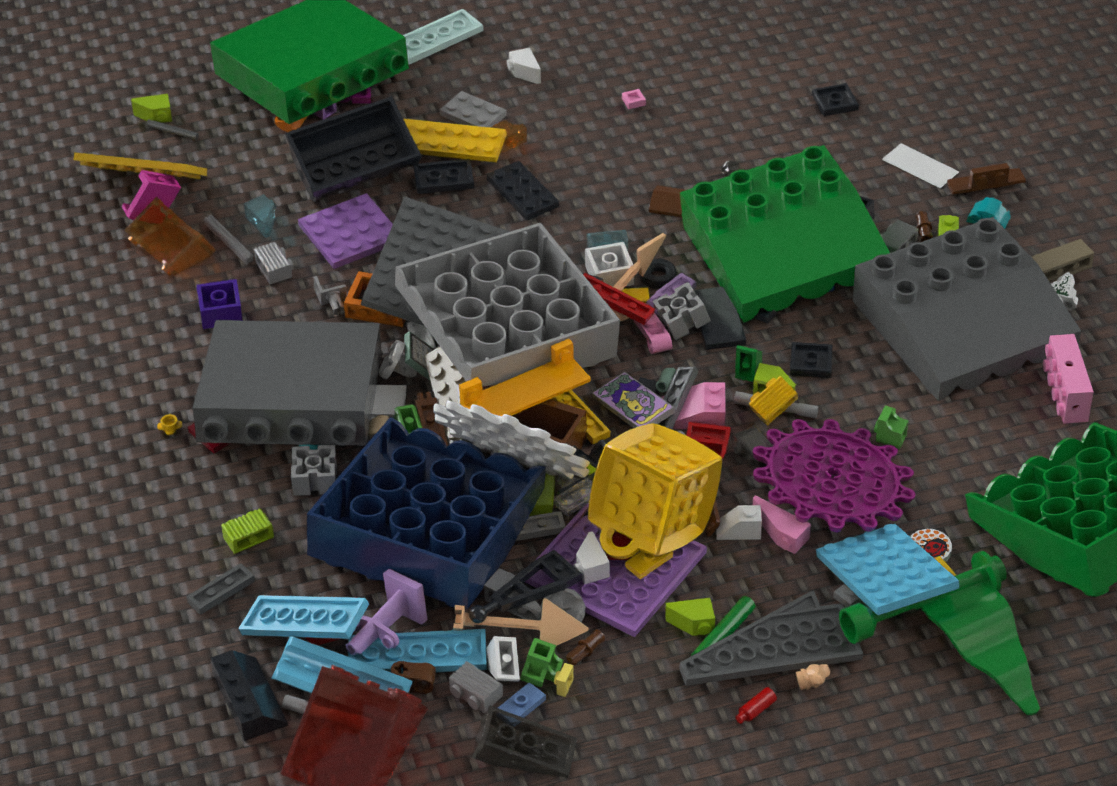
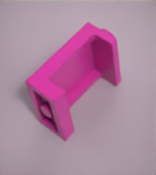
M141 170L138 177L143 184L132 203H123L122 209L131 220L161 223L181 186L174 175Z

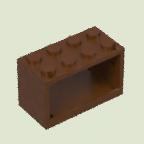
M549 399L512 415L522 425L549 432L551 434L549 438L556 442L570 446L575 445L582 449L587 441L586 410Z

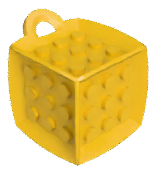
M655 423L630 429L609 441L605 445L597 465L588 508V520L601 529L600 543L606 554L615 559L632 557L638 551L658 556L679 549L697 538L707 525L716 499L722 468L721 456L696 440ZM616 531L629 537L632 541L625 547H618L612 542V535Z

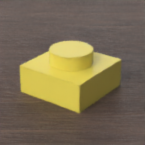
M564 663L561 671H557L554 678V684L557 685V695L566 697L574 680L573 665Z

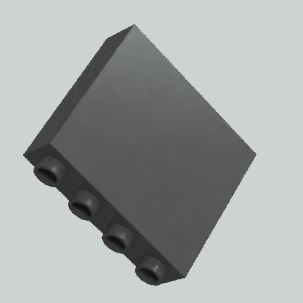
M216 320L193 405L196 442L366 446L382 358L380 323Z

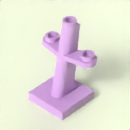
M391 569L384 572L387 602L372 618L362 616L354 632H359L346 644L348 652L352 655L361 654L377 638L381 639L386 648H395L399 644V638L389 627L402 615L421 625L428 619L423 585Z

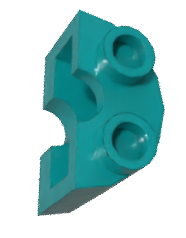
M986 197L984 200L975 203L966 222L974 224L981 219L994 217L1005 229L1011 218L1010 211H1006L1001 201Z

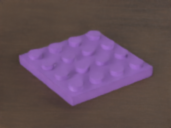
M367 193L298 219L299 227L333 269L381 251L393 225Z

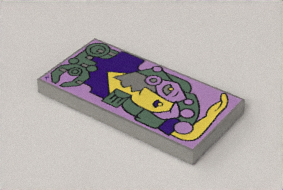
M626 372L592 393L596 401L633 428L651 423L659 424L675 413V409L671 404Z

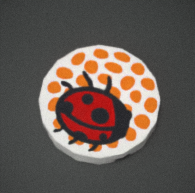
M923 529L911 535V538L933 558L940 556L945 562L950 558L952 543L943 532L935 529Z

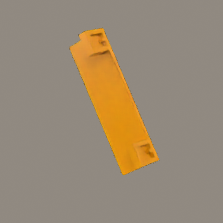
M568 338L551 346V362L483 391L482 381L478 377L459 384L460 404L468 409H471V405L475 404L498 416H503V414L512 416L591 381V377L575 361L573 342Z

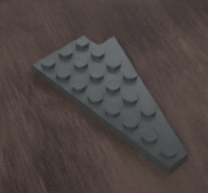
M810 591L680 662L679 669L685 685L688 686L808 668L811 664L830 665L862 660L863 651L859 642L852 644L842 631L839 621V612L841 609H844L842 603L820 606L815 592Z

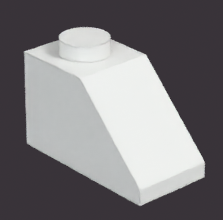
M530 48L509 52L507 67L508 70L512 71L514 77L536 84L541 83V69Z
M737 506L720 518V526L716 529L717 540L761 539V506Z
M593 531L587 534L576 553V564H574V567L582 573L584 584L610 577V562Z
M494 636L486 648L488 670L498 681H519L516 637Z

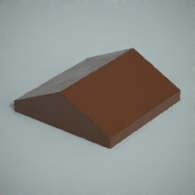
M657 185L653 189L649 212L682 217L680 192L685 191V189Z

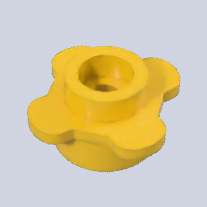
M172 414L163 416L160 420L161 423L157 424L158 430L165 431L167 435L174 434L178 428L182 427V422L178 421L177 417Z

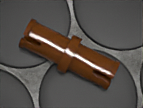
M920 211L915 215L917 220L916 228H918V233L921 236V242L933 238L931 232L932 224L929 222L928 214L925 211Z

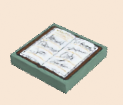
M408 331L404 335L405 363L430 380L424 355L433 351L434 348Z

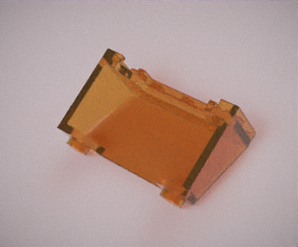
M157 196L124 230L130 236L128 240L135 246L139 244L163 265L161 269L169 276L171 274L178 275L208 259L216 252V249L198 231L193 230Z

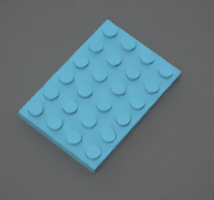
M888 524L883 528L871 532L866 531L864 534L848 537L843 541L826 544L824 547L816 549L817 557L877 615L959 589V580L896 524Z

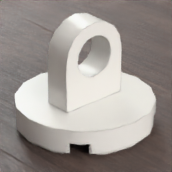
M396 340L389 350L391 351L390 354L384 358L379 370L380 377L387 379L393 371L406 377L416 376L417 371L405 363V356L402 355L405 343Z

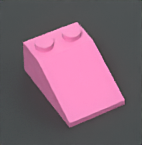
M703 382L692 386L673 429H687L689 422L725 426V383Z

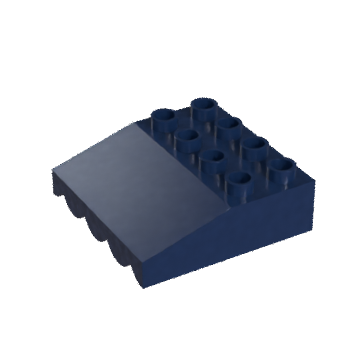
M390 417L307 513V555L323 560L330 566L344 567L364 574L371 580L384 581L383 573L391 569L422 584L424 595L444 601L450 607L455 608V605H461L468 610L483 590L484 584L493 576L508 556L545 488L546 467L533 466L526 471L510 455L495 453L486 458L479 448L466 441H454L448 446L437 433L425 428H418L408 433L400 422Z

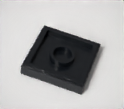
M847 83L812 89V96L823 116L859 110V104Z
M792 342L790 375L831 378L833 345Z

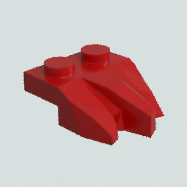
M689 422L686 436L708 447L721 456L723 460L728 450L731 427Z

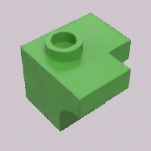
M885 406L874 427V432L877 433L876 442L892 445L900 449L907 436L909 420L897 416L895 408Z
M534 638L520 680L527 683L530 682L539 687H542L545 679L554 682L557 671L561 670L564 661L555 654L556 645Z

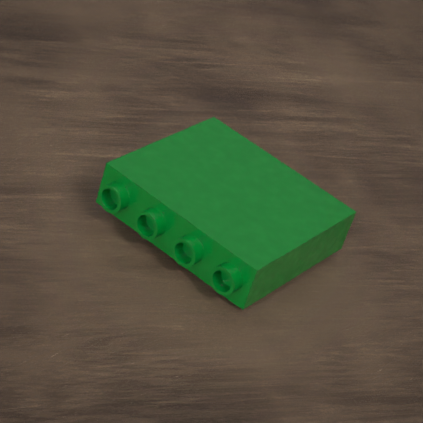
M305 0L210 42L215 74L288 124L409 69L406 37L346 0Z

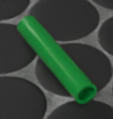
M742 596L694 650L691 656L733 634L756 608L754 601L747 596Z

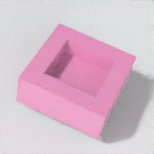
M639 89L622 93V100L628 109L646 105V99Z

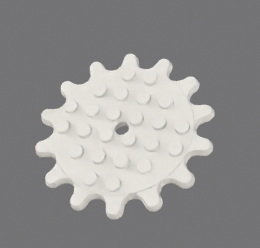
M447 401L446 407L434 404L435 421L449 427L450 435L471 442L481 452L491 453L490 455L495 453L510 455L525 468L545 466L547 474L553 476L557 474L568 480H571L575 475L585 478L589 474L587 467L590 462L573 455L576 452L574 447L549 438L551 434L545 430L529 428L522 425L513 416L507 414L498 416L475 404L471 405V409L453 401Z

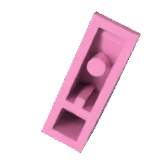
M756 495L753 497V505L761 506L763 528L776 545L796 554L810 539L811 523H801L796 520L795 515Z

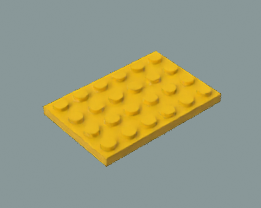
M75 152L73 158L75 161H80L79 165L99 169L136 173L145 170L174 175V177L183 176L193 179L207 176V168L181 163Z

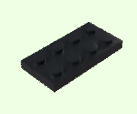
M520 161L486 174L487 181L526 221L559 208V200Z

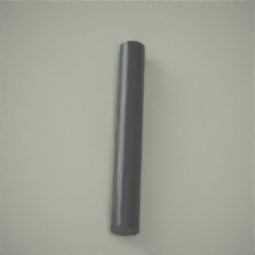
M150 119L147 121V127L197 140L199 137V133Z

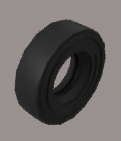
M656 258L652 260L644 276H641V279L648 287L660 289L676 277V268L670 261ZM654 271H663L666 273V275L654 276L651 273Z

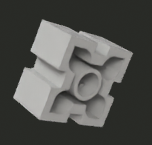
M688 282L674 289V294L668 296L666 293L653 301L660 319L667 326L675 340L688 334V329L694 326L697 329L711 321L703 302L698 295L696 296L695 291Z
M320 445L316 450H310L309 446L292 447L291 481L293 496L311 495V491H319V494H324L336 480L337 458L335 445Z

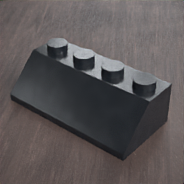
M231 650L210 658L213 676L244 741L288 726V722L256 657Z

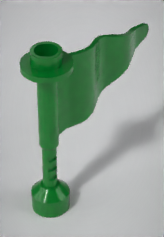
M984 551L975 553L971 560L972 569L954 576L959 580V589L881 615H877L861 603L840 610L839 621L842 631L852 644H856L871 638L878 622L912 609H922L928 619L948 636L965 661L994 679L1026 715L1032 716L1039 711L1040 706L1033 691L1027 658L1018 638L1012 610L1007 600L999 593L1001 582L1007 578V572L1004 563L998 556L991 557Z

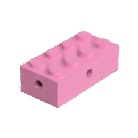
M1075 334L1052 335L1049 337V344L1045 346L1047 357L1043 360V370L1048 374V385L1052 386L1053 401L1057 402V414L1061 415L1063 424L1088 422L1093 389Z

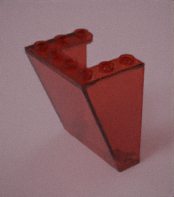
M331 665V668L322 666L280 774L310 786H386L428 707L421 704V699L401 689L388 687L387 691L379 689L380 684L367 680L366 684L359 682L360 677L345 671L343 668Z

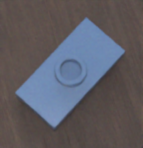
M529 682L499 706L497 714L512 726H515L546 700V694Z

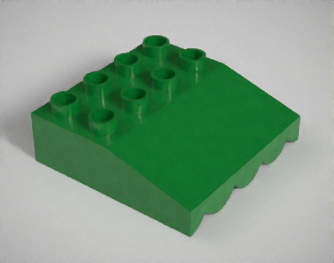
M824 145L807 147L801 153L786 158H773L764 165L749 170H737L728 177L712 182H700L693 188L680 192L683 227L719 285L724 288L743 322L752 319L759 312L760 308H764L767 311L783 310L790 306L798 295L807 299H815L830 291L835 283L842 286H854L856 265L872 260L878 255L890 253L856 188Z
M1093 422L1084 432L1081 441L1075 438H1065L1054 447L1049 459L1043 456L1029 458L1020 468L1017 478L1010 474H1001L991 481L984 496L976 492L965 494L969 518L1031 567L1052 576L1055 581L1065 582L1082 590L1085 595L1093 597L1106 594L1110 586L1117 582L1116 430Z

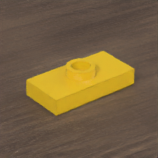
M641 551L627 560L625 567L641 580L673 557V551L658 556Z

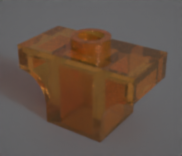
M504 120L491 126V128L506 129L507 135L500 154L527 142V127L523 124L514 125Z

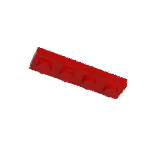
M587 273L583 274L608 306L643 325L654 315L655 308Z

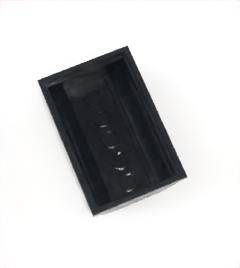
M392 96L285 133L295 167L313 202L341 190L353 189V186L376 178L382 179L389 176L390 173L401 169L416 167L421 159V153Z

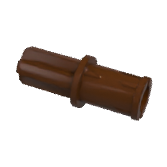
M596 629L585 640H580L578 646L566 655L568 663L576 665L587 655L591 656L593 650L605 641L604 634Z

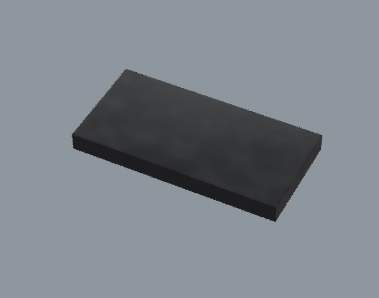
M716 287L694 290L696 296L698 295L703 302L711 320L699 327L706 350L746 345V337L738 312L724 288Z

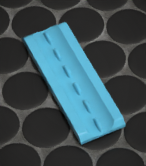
M293 636L289 637L281 659L271 678L393 725L396 723L412 685V681Z

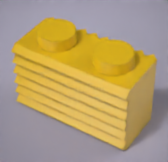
M782 376L769 380L766 384V389L761 393L759 391L750 398L749 406L751 410L767 426L798 399L797 392Z

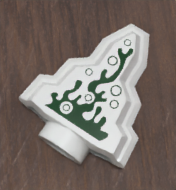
M1068 272L1050 284L1067 310L1071 311L1076 308L1078 298L1076 297L1077 291L1073 288L1075 284L1074 277Z

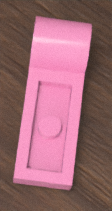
M655 313L645 325L633 320L647 339L648 349L651 354L672 350L670 334Z

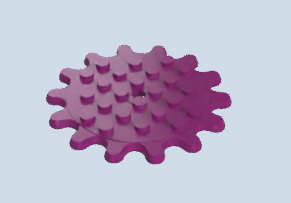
M796 419L792 422L794 432L791 434L783 433L777 429H769L767 431V439L774 445L773 447L756 446L753 448L754 458L767 465L766 467L754 469V480L774 486V489L768 493L769 502L774 505L782 503L793 505L796 507V520L801 523L807 522L812 517H818L827 521L829 529L833 532H840L844 528L845 522L857 523L863 530L871 532L877 527L876 516L897 521L901 518L903 511L894 502L910 503L916 496L912 489L900 484L901 481L910 480L914 472L910 467L898 466L891 461L898 453L897 448L892 445L875 446L869 441L871 432L865 428H859L853 433H845L840 429L839 423L833 419L825 420L823 427L819 429L812 428L805 421Z

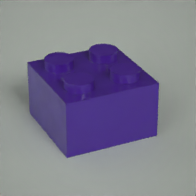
M237 279L196 285L203 329L214 328L216 320L243 321Z

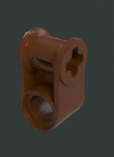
M398 661L391 666V673L412 681L409 692L427 694L433 690L436 669L432 664Z

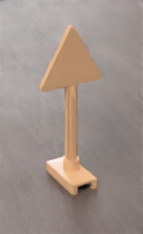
M660 234L637 249V262L627 270L614 285V288L622 291L638 271L639 275L644 276L666 238V234Z
M546 598L543 599L541 620L487 616L484 622L474 623L471 621L469 613L465 612L464 606L455 605L456 618L453 630L463 631L464 626L474 627V625L539 630L540 640L558 646L589 630L583 623Z

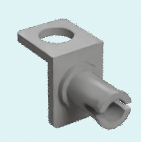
M315 276L314 290L320 304L330 303L335 315H339L338 309L340 314H343L345 310L342 300L347 297L346 285L322 290L319 280Z

